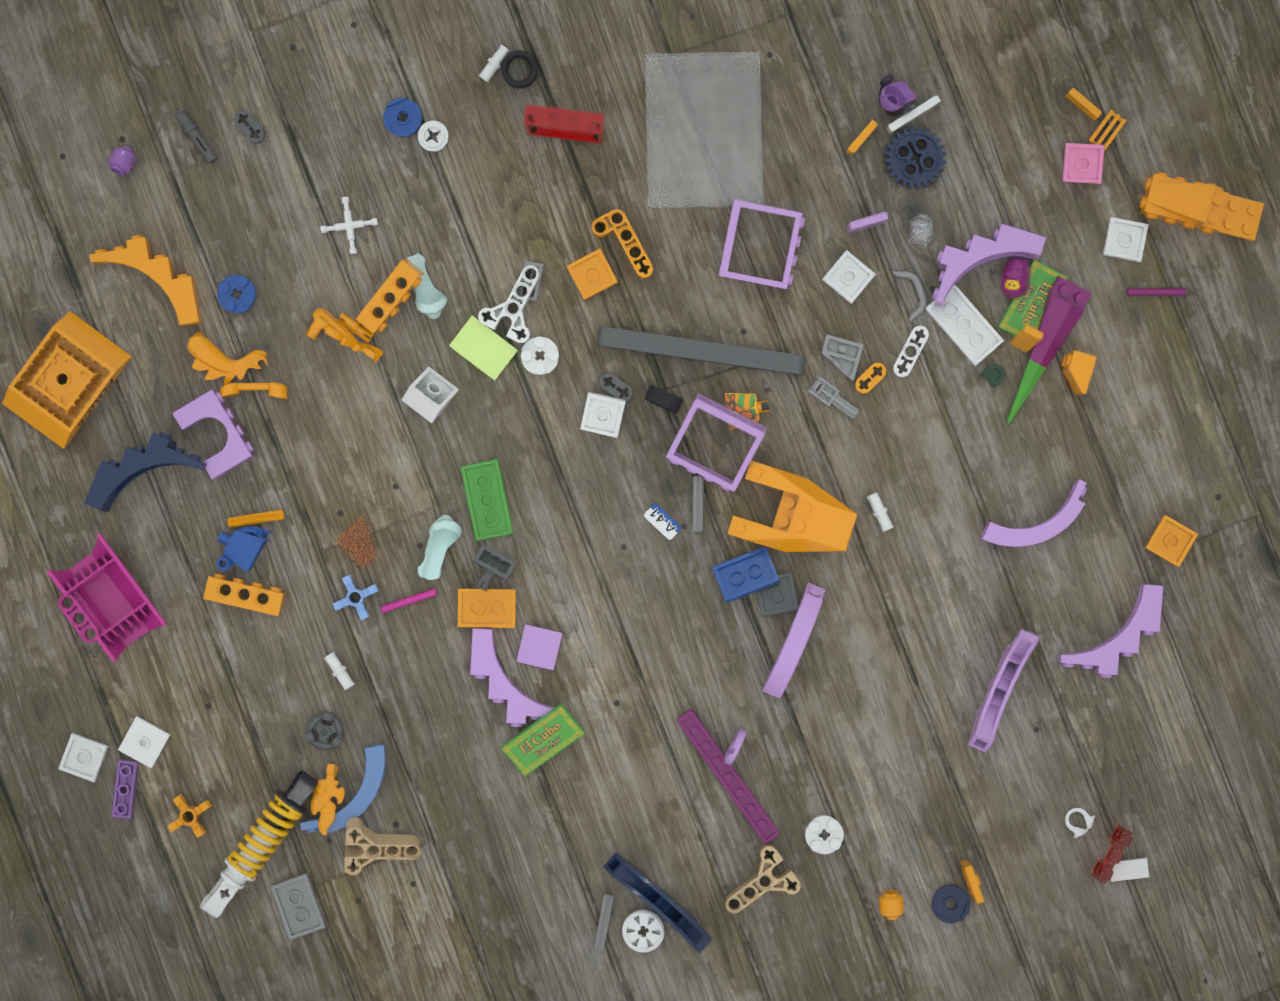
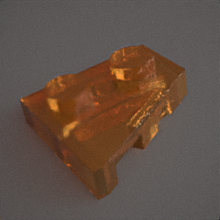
M361 516L335 540L361 569L376 556L364 516Z

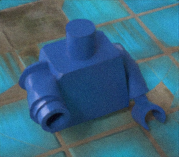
M243 526L240 529H235L232 535L222 531L217 541L226 545L223 551L224 555L218 558L216 562L219 570L228 571L236 564L244 571L250 572L266 541H271L267 539L268 533L273 534V531L262 529L258 526Z

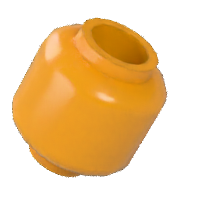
M896 890L884 891L883 895L878 899L879 912L882 916L887 917V920H896L898 916L904 913V898Z

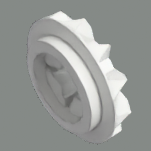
M428 121L418 131V141L427 151L436 152L441 150L448 142V131L438 121ZM429 129L434 134L438 133L436 136L438 143L433 139L428 140L430 138Z

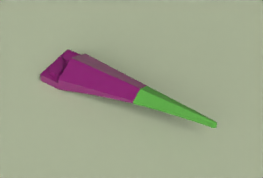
M1057 276L1048 293L1038 331L1044 335L1032 347L1021 383L1006 420L1007 424L1011 423L1083 314V309L1092 294L1060 276Z

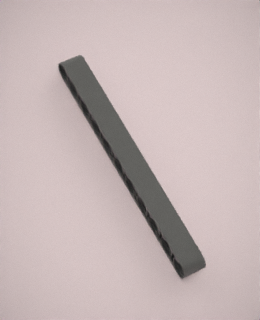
M599 326L597 346L793 375H804L806 356L603 326Z

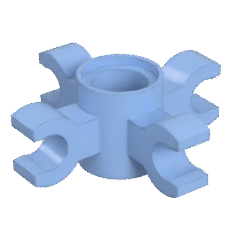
M351 575L343 577L342 580L348 593L346 598L333 603L335 610L351 605L356 607L361 620L369 617L363 602L365 597L379 591L376 584L361 590L356 588ZM353 592L360 594L361 599L358 603L353 602L351 599Z

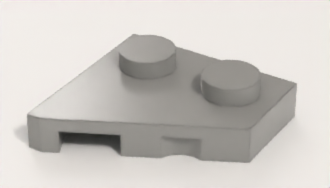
M827 334L821 354L850 380H854L864 345Z

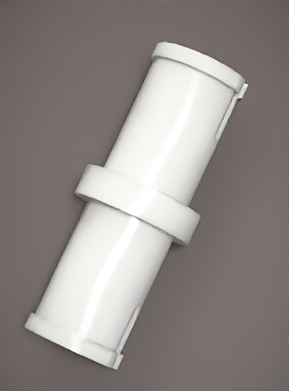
M500 44V47L492 58L489 57L487 65L478 76L489 83L497 69L500 70L503 59L511 51Z
M878 492L867 496L874 511L872 514L877 518L882 532L893 528L894 526L887 514L888 510L883 506Z
M335 652L324 658L333 671L332 675L337 677L344 690L349 689L355 684L347 673L346 666L341 664Z

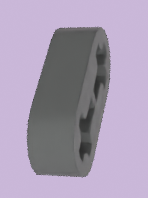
M239 111L235 115L236 125L252 143H262L265 139L264 130L249 112ZM242 115L244 117L248 116L247 121L250 124L248 127L244 123H239L241 122L240 117ZM252 128L256 132L260 131L259 139L255 137L252 139L253 133L250 131Z
M606 373L600 378L601 388L613 397L626 401L631 399L632 389L623 381L610 373ZM611 377L612 383L616 385L615 388L610 385L605 387L603 379ZM618 387L622 390L627 388L629 396L620 398L621 393L616 389Z

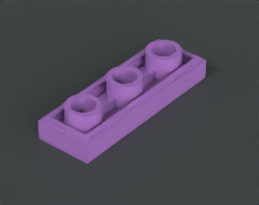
M118 760L112 817L132 819L139 761ZM123 786L127 788V792L122 791Z

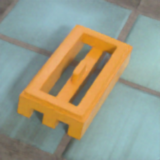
M1072 88L1065 97L1093 121L1102 114L1095 105L1075 88Z
M1111 109L1088 142L1100 145L1117 121L1120 122L1104 144L1105 152L1127 120L1122 119L1120 115L1115 114ZM1110 117H1113L1114 119L1099 140L1095 142L1094 139Z
M872 119L846 152L853 156L876 129L878 123Z

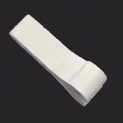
M532 265L526 266L522 270L507 301L493 308L481 309L478 314L479 321L489 328L496 330L501 319L508 316L512 320V325L506 336L519 343L527 342L531 337V332L526 327L523 310L540 278L539 269ZM529 269L536 271V277L532 280L526 277ZM520 286L527 288V294L524 297H520L517 293ZM512 303H516L519 308L515 314L509 312V305ZM490 311V316L496 321H485V317L483 316V314L489 313ZM513 329L516 331H522L524 329V334H526V338L519 339V335L517 334V332L513 331Z

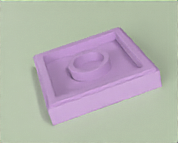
M883 212L852 221L846 227L847 232L850 234L884 224L889 219L888 214Z
M525 624L516 662L554 670L563 633Z

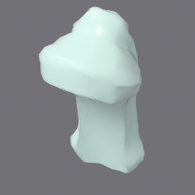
M417 253L407 257L410 262L424 273L421 277L423 279L421 284L417 288H412L416 296V307L430 319H437L447 303V297L433 286L426 271V259Z
M442 515L430 527V537L425 550V558L422 564L417 567L419 577L427 580L440 578L446 550L462 534L461 527L453 521L451 516Z

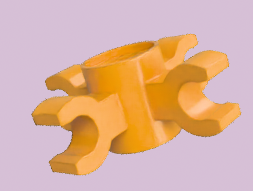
M182 794L174 798L173 801L181 812L179 818L167 826L170 832L185 825L191 826L197 838L205 834L206 831L198 819L200 813L212 806L209 800L194 807L188 806ZM186 811L193 813L194 819L192 821L185 817Z

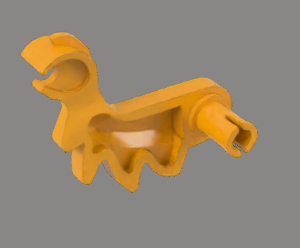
M316 308L313 312L314 321L305 332L307 336L316 340L321 330L324 329L326 334L341 341V345L351 347L355 352L363 351L373 359L375 364L383 354V350L367 343L358 342L347 328L326 309Z
M196 332L188 341V350L195 357L192 368L198 371L208 370L205 374V380H214L225 376L223 381L225 385L235 375L239 380H242L249 368L261 369V365L258 364L260 360H264L267 366V353L263 350H254L243 358L232 360L203 335L204 333Z

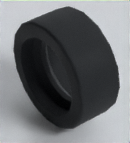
M512 51L506 55L501 65V72L505 82L513 88H526L536 80L538 74L537 63L534 57L526 51ZM518 58L525 59L531 67L530 75L521 81L511 78L508 72L509 64Z
M650 385L644 398L648 402L676 414L683 402L682 398L653 385Z

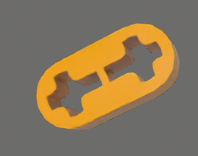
M881 363L872 364L855 381L857 392L867 393L877 385L886 375L885 366ZM873 367H880L882 375H876L872 378L871 375L874 373ZM869 378L871 381L867 383L868 389H860L859 386L861 384L859 381L864 382Z

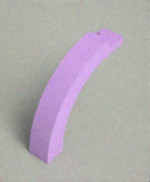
M1076 479L1065 503L1052 517L1043 523L1029 528L1012 529L987 522L980 539L989 543L1011 547L1029 546L1051 539L1066 529L1081 512L1085 503L1079 501V498H1083L1086 493V482Z
M809 582L807 583L788 635L766 679L763 692L781 698L810 636L823 602L825 589Z

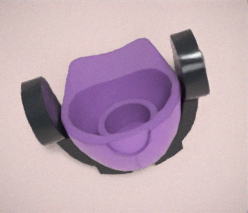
M890 73L879 82L881 86L879 103L890 116L907 114L915 106L913 100L916 98V95L904 81L890 84L894 79Z

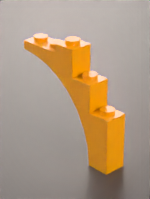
M135 235L131 237V240H126L127 248L125 246L114 247L113 251L107 252L106 249L95 250V254L89 255L90 262L93 264L113 263L127 265L147 274L161 286L170 298L176 310L179 325L189 326L202 323L195 279L188 276V274L177 275V279H175L172 259L166 257L165 254L156 255L152 259L149 239L143 237V235Z

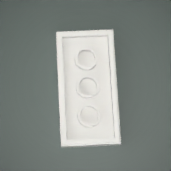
M956 285L948 293L942 308L934 306L935 300L925 308L928 314L974 366L1004 342L1001 336Z

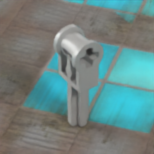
M816 375V380L806 391L827 407L832 404L854 419L859 413V409L839 396L840 390Z

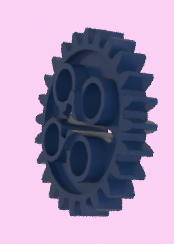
M911 126L910 132L904 128L902 130L903 135L897 132V139H890L893 145H886V148L890 151L884 153L885 156L889 157L884 160V163L890 166L885 170H892L889 177L896 176L895 183L901 180V187H904L907 183L909 184V189L916 185L918 190L921 184L926 188L928 186L927 181L933 184L935 182L933 177H940L937 171H944V168L940 165L946 164L942 157L947 154L941 152L945 146L938 145L941 140L940 138L937 140L933 139L936 133L928 135L929 129H926L923 133L920 126L917 131ZM917 141H922L925 144L924 150L917 149ZM908 142L912 144V150L914 155L919 156L917 163L920 169L922 170V174H920L918 171L916 161L911 160L913 153L911 151V148L908 146ZM899 148L906 149V157L899 156ZM924 159L931 160V168L924 167ZM906 166L914 168L913 175H908L905 172Z

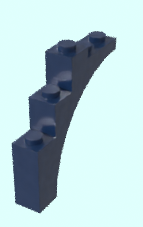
M164 432L160 434L153 433L146 449L135 446V448L127 447L121 463L111 459L109 462H101L84 503L100 511L109 512L121 491L135 478L145 472L170 465H183L205 470L207 463L202 462V457L193 453L190 456L184 454L185 450L176 446L177 442L171 439V435Z
M617 852L603 866L614 879L631 890L664 918L697 952L701 953L713 938L697 922L693 914L676 902L665 889L654 883L643 870Z

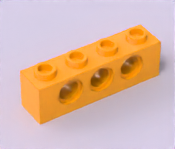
M407 258L401 260L356 320L373 334L382 332L387 327L388 323L386 321L390 316L393 318L400 310L398 306L401 302L405 303L411 296L409 292L412 288H417L423 281L421 277L424 273ZM400 278L406 280L407 285L405 288L400 285ZM389 292H391V293L394 294V296H395V301H394V302H390V301H389V299H388V294H389ZM378 307L384 312L382 317H379L376 313Z
M215 573L214 576H208L203 599L281 616L286 593L281 592V588L271 586L270 589L263 588V584L252 582L251 585L245 584V580L234 577L232 581L225 579L226 575ZM225 584L231 588L229 595H225L222 591ZM243 589L249 591L250 596L248 599L242 598L241 591ZM262 593L268 596L266 604H263L259 599Z

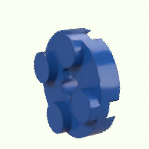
M397 98L387 105L383 120L385 126L392 134L397 137H408L416 133L421 127L422 113L415 102L406 98ZM400 113L408 114L406 122L398 121Z
M232 275L225 278L218 285L217 297L220 305L225 310L241 314L251 309L256 300L257 291L254 284L246 277ZM235 289L242 292L238 300L236 297H232Z

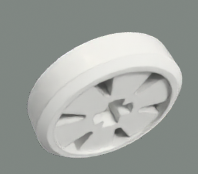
M635 910L626 917L623 923V939L634 951L650 952L656 949L663 940V921L658 914L651 910ZM641 926L649 929V931H646V935L638 933L641 930Z

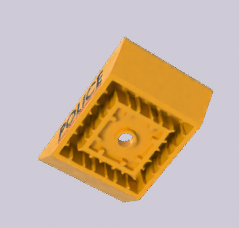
M70 311L54 324L14 378L6 391L2 404L61 448L65 449L131 360L132 356ZM61 374H66L68 377V381L64 385H61L58 381Z

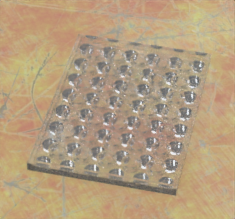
M760 51L645 54L648 208L733 206L734 199L763 205Z

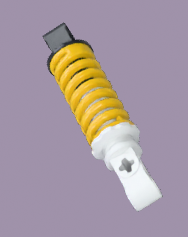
M301 770L285 792L280 789L276 790L274 799L278 803L272 800L268 803L273 812L263 809L262 813L267 820L257 817L256 822L259 826L251 825L250 831L253 834L246 833L244 839L247 842L238 843V847L241 850H233L225 858L224 861L227 864V868L220 873L222 877L203 899L200 909L218 918L238 889L242 890L247 880L255 881L258 875L257 870L264 867V861L266 862L270 859V853H274L276 845L282 843V837L288 835V828H293L295 825L294 820L300 819L307 810L302 804L314 791L318 780Z

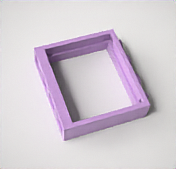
M734 199L719 276L787 289V286L791 285L793 280V274H790L791 267H795L797 255H794L795 247L799 248L801 236H798L799 228L803 229L805 222L802 212ZM740 207L795 217L782 282L728 271Z
M698 393L666 458L675 465L680 464L686 467V470L690 473L702 475L708 482L719 484L726 491L735 492L767 428ZM697 408L756 437L734 481L676 452Z

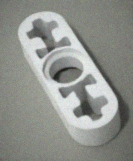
M924 326L913 328L893 365V373L897 377L907 376L914 366L929 336V332ZM920 330H922L924 338H920L917 342L918 344H921L920 347H918V345H916L915 343H910L911 339L912 341H915L917 335L914 334L915 331L919 332ZM908 346L916 349L914 357L906 355L905 350ZM903 356L906 360L912 362L911 364L907 362L905 365L907 371L900 374L898 373L897 365L901 366L904 360H901Z

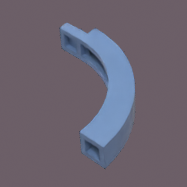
M386 743L364 748L366 771L361 788L347 806L335 812V820L328 828L327 833L346 826L348 819L352 817L358 818L376 797L386 770ZM319 818L303 820L300 823L301 831L307 830V833L318 831Z

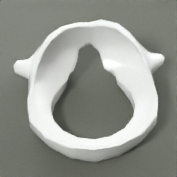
M1073 808L1067 812L1065 824L1074 833V838L1085 835L1093 826L1095 816H1090L1082 808ZM1073 812L1082 813L1087 828L1082 829L1072 826L1069 822V816Z

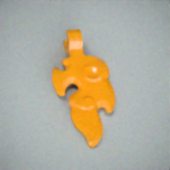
M327 764L326 779L318 780L311 800L312 814L316 815L318 811L321 813L318 827L323 835H327L328 828L335 820L336 805L331 802V798L336 797L337 803L341 804L345 795L344 787L337 788L339 782L335 780V777L338 773V766L335 764Z

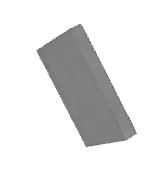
M308 873L270 886L289 940L326 928Z

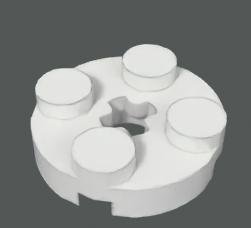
M540 336L532 338L522 348V364L532 374H548L558 364V348L548 338ZM537 351L545 352V354L543 355L545 359L543 361L541 359H539L538 361L535 359V353Z
M828 815L814 817L805 829L807 844L813 851L819 854H830L838 850L843 841L844 833L842 826L836 819ZM824 829L827 833H830L825 840L819 837V834Z

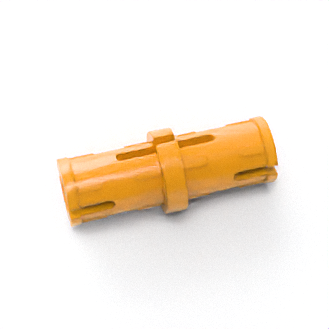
M342 312L339 316L340 319L338 318L337 320L352 335H357L369 344L375 333H371L360 322H356Z

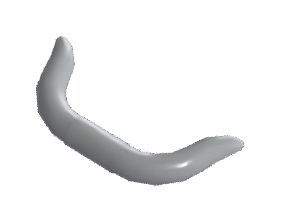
M892 271L895 276L909 278L914 283L920 302L918 308L912 312L909 318V322H912L926 308L927 299L924 288L916 274L910 271Z

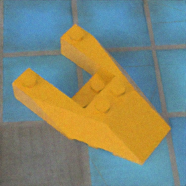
M750 461L745 479L784 492L772 528L733 516L727 534L783 552H832L847 550L858 514L807 478Z

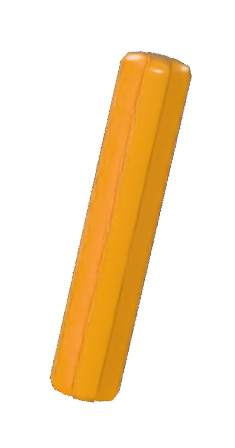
M283 510L230 517L228 518V526L233 528L284 520L285 515Z

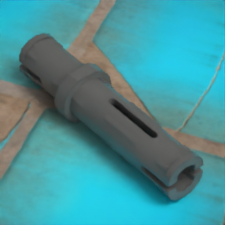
M184 110L176 114L175 117L183 127L185 135L190 137L208 164L216 161L218 157L198 130V125L193 123Z

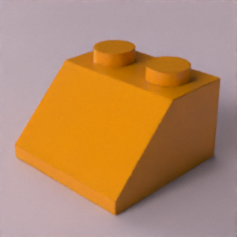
M1073 350L1063 356L1061 366H1063L1062 372L1074 394L1079 396L1087 392L1097 357Z

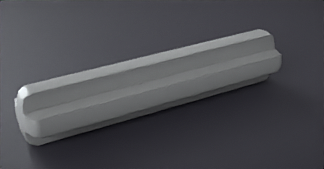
M695 475L693 477L692 530L694 532L703 531L704 478L702 475Z
M604 894L594 944V949L603 951L605 947L614 895Z

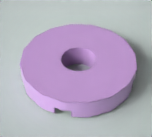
M742 728L737 730L735 738L726 752L724 763L731 766L747 733L746 730Z

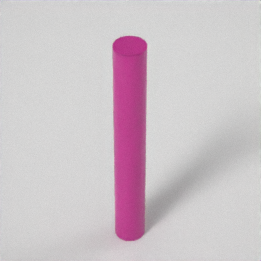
M433 588L382 605V613L436 596L437 591Z

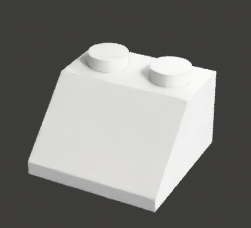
M428 367L410 385L402 401L430 423H433L459 389Z

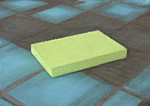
M473 315L449 345L494 381L518 351Z

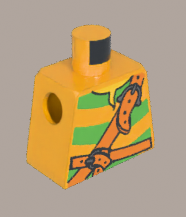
M724 394L727 408L754 422L760 421L759 413L770 412L768 400L757 402L756 394ZM728 423V425H729V430H733V429H736V428H737V427H735V426H733V425H731V424Z

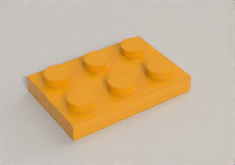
M459 588L458 627L516 628V589H487V591H484L482 589Z

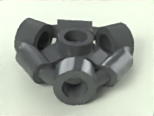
M323 711L320 715H315L308 723L309 726L307 731H305L307 742L315 745V748L336 749L344 740L342 733L344 729L341 720H338L335 713ZM321 720L333 721V724L325 725ZM312 729H317L319 733V740L316 741V737ZM331 734H338L331 743L328 742Z

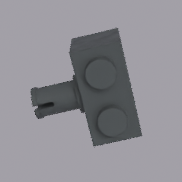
M483 544L473 560L476 565L484 570L476 586L479 588L482 586V590L487 591L488 586L496 576L508 582L517 563Z

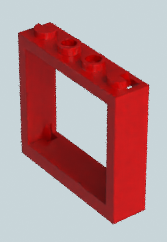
M526 104L524 127L526 134L531 136L603 144L605 119L604 114ZM531 126H537V132L530 131ZM594 133L598 134V140L594 139Z

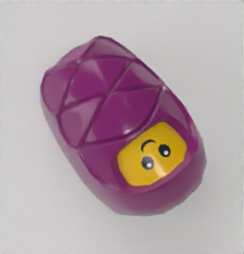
M1021 258L1008 259L1001 278V290L1006 297L1019 298L1026 295L1031 276V267L1028 261Z

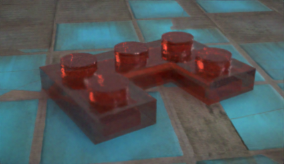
M1119 824L1115 828L1109 839L1113 844L1104 859L1099 857L1091 872V875L1098 881L1105 884L1106 881L1112 878L1115 864H1119L1123 857L1122 852L1125 846L1128 847L1133 837L1131 835L1133 833Z

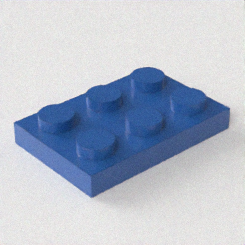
M766 546L712 567L726 603L780 582Z

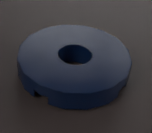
M952 884L944 885L937 889L931 902L932 910L936 917L942 922L949 924L963 920L970 909V901L966 892L959 886ZM949 899L956 901V906L953 909L946 908V902Z

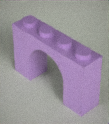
M210 390L172 414L182 430H187L207 418H216L226 427L228 433L226 446L221 452L204 461L207 463L206 471L211 479L215 480L254 457L252 452L255 450L249 441H245L242 436L245 434L239 424L236 426L233 421L235 416L230 408L226 409L223 402L225 399L221 397L220 392Z

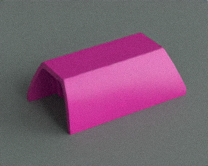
M101 533L97 535V542L92 553L70 570L56 571L50 569L47 571L63 594L58 600L59 608L81 638L88 643L98 641L112 662L117 661L122 651L139 637L152 629L167 624ZM67 597H70L73 601V605L70 608H67L64 604ZM78 613L84 615V621L81 624L76 621ZM90 628L96 632L94 639H90L87 636Z

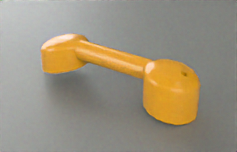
M278 382L228 383L220 388V395L223 398L239 395L240 391L268 390V396L288 399L287 386Z

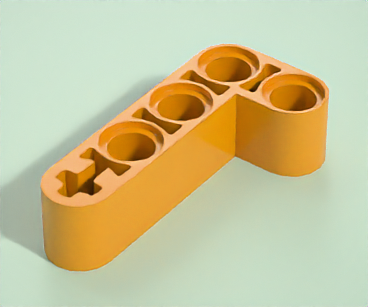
M615 209L593 221L591 228L596 237L602 238L612 232L615 233L639 278L648 279L652 275V264L623 211ZM616 214L621 215L623 218L619 224H615L612 221V217ZM599 223L606 226L605 231L602 233H598L595 230V226ZM624 231H628L632 237L630 240L624 241L621 238V234ZM638 248L641 252L640 256L633 258L630 255L631 249ZM642 260L644 267H649L648 274L640 273V264L637 263L635 265L634 263Z

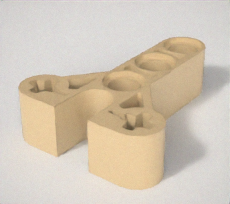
M352 817L346 822L345 845L359 846L345 847L344 869L349 875L359 874L364 866L375 859L414 860L420 856V839L416 835L376 834L363 825V821L357 817Z
M764 844L760 848L761 860L757 874L726 897L725 905L730 913L740 912L767 891H786L788 894L799 892L801 884L791 868L779 876L772 874V869L783 861V857L772 844ZM766 850H768L769 852L772 851L771 853L774 861L768 855L765 856ZM763 876L770 878L769 883L766 885L759 882ZM787 878L789 879V881L791 880V882H795L794 888L788 885ZM746 888H753L755 890L754 894L746 896L744 894ZM732 899L739 901V905L735 908L729 906V901Z

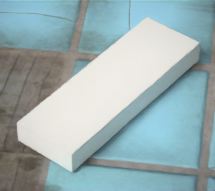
M935 95L889 124L887 127L888 133H894L938 105L941 100Z

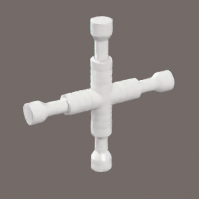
M342 197L345 222L334 224V226H320L321 233L333 230H346L347 240L350 243L349 253L357 254L354 244V229L363 228L366 225L376 226L378 225L377 218H372L367 221H352L351 211H349V197Z

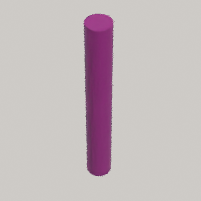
M1127 288V296L1186 295V288Z

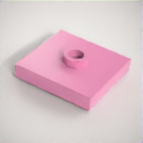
M1065 143L1062 182L1101 184L1105 145Z

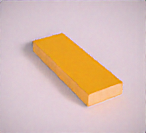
M1026 325L1012 338L1010 345L1027 353L1042 339L1044 334Z

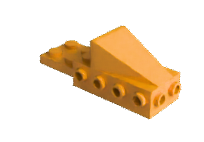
M1157 172L1146 179L1144 189H1146L1145 195L1142 196L1139 205L1141 208L1140 214L1146 215V218L1152 220L1162 219L1165 223L1175 225V223L1183 225L1182 227L1187 229H1201V232L1206 234L1218 232L1255 241L1264 203L1230 195L1228 192H1224L1223 188L1216 187L1215 184L1186 182L1187 179L1169 178L1168 174Z

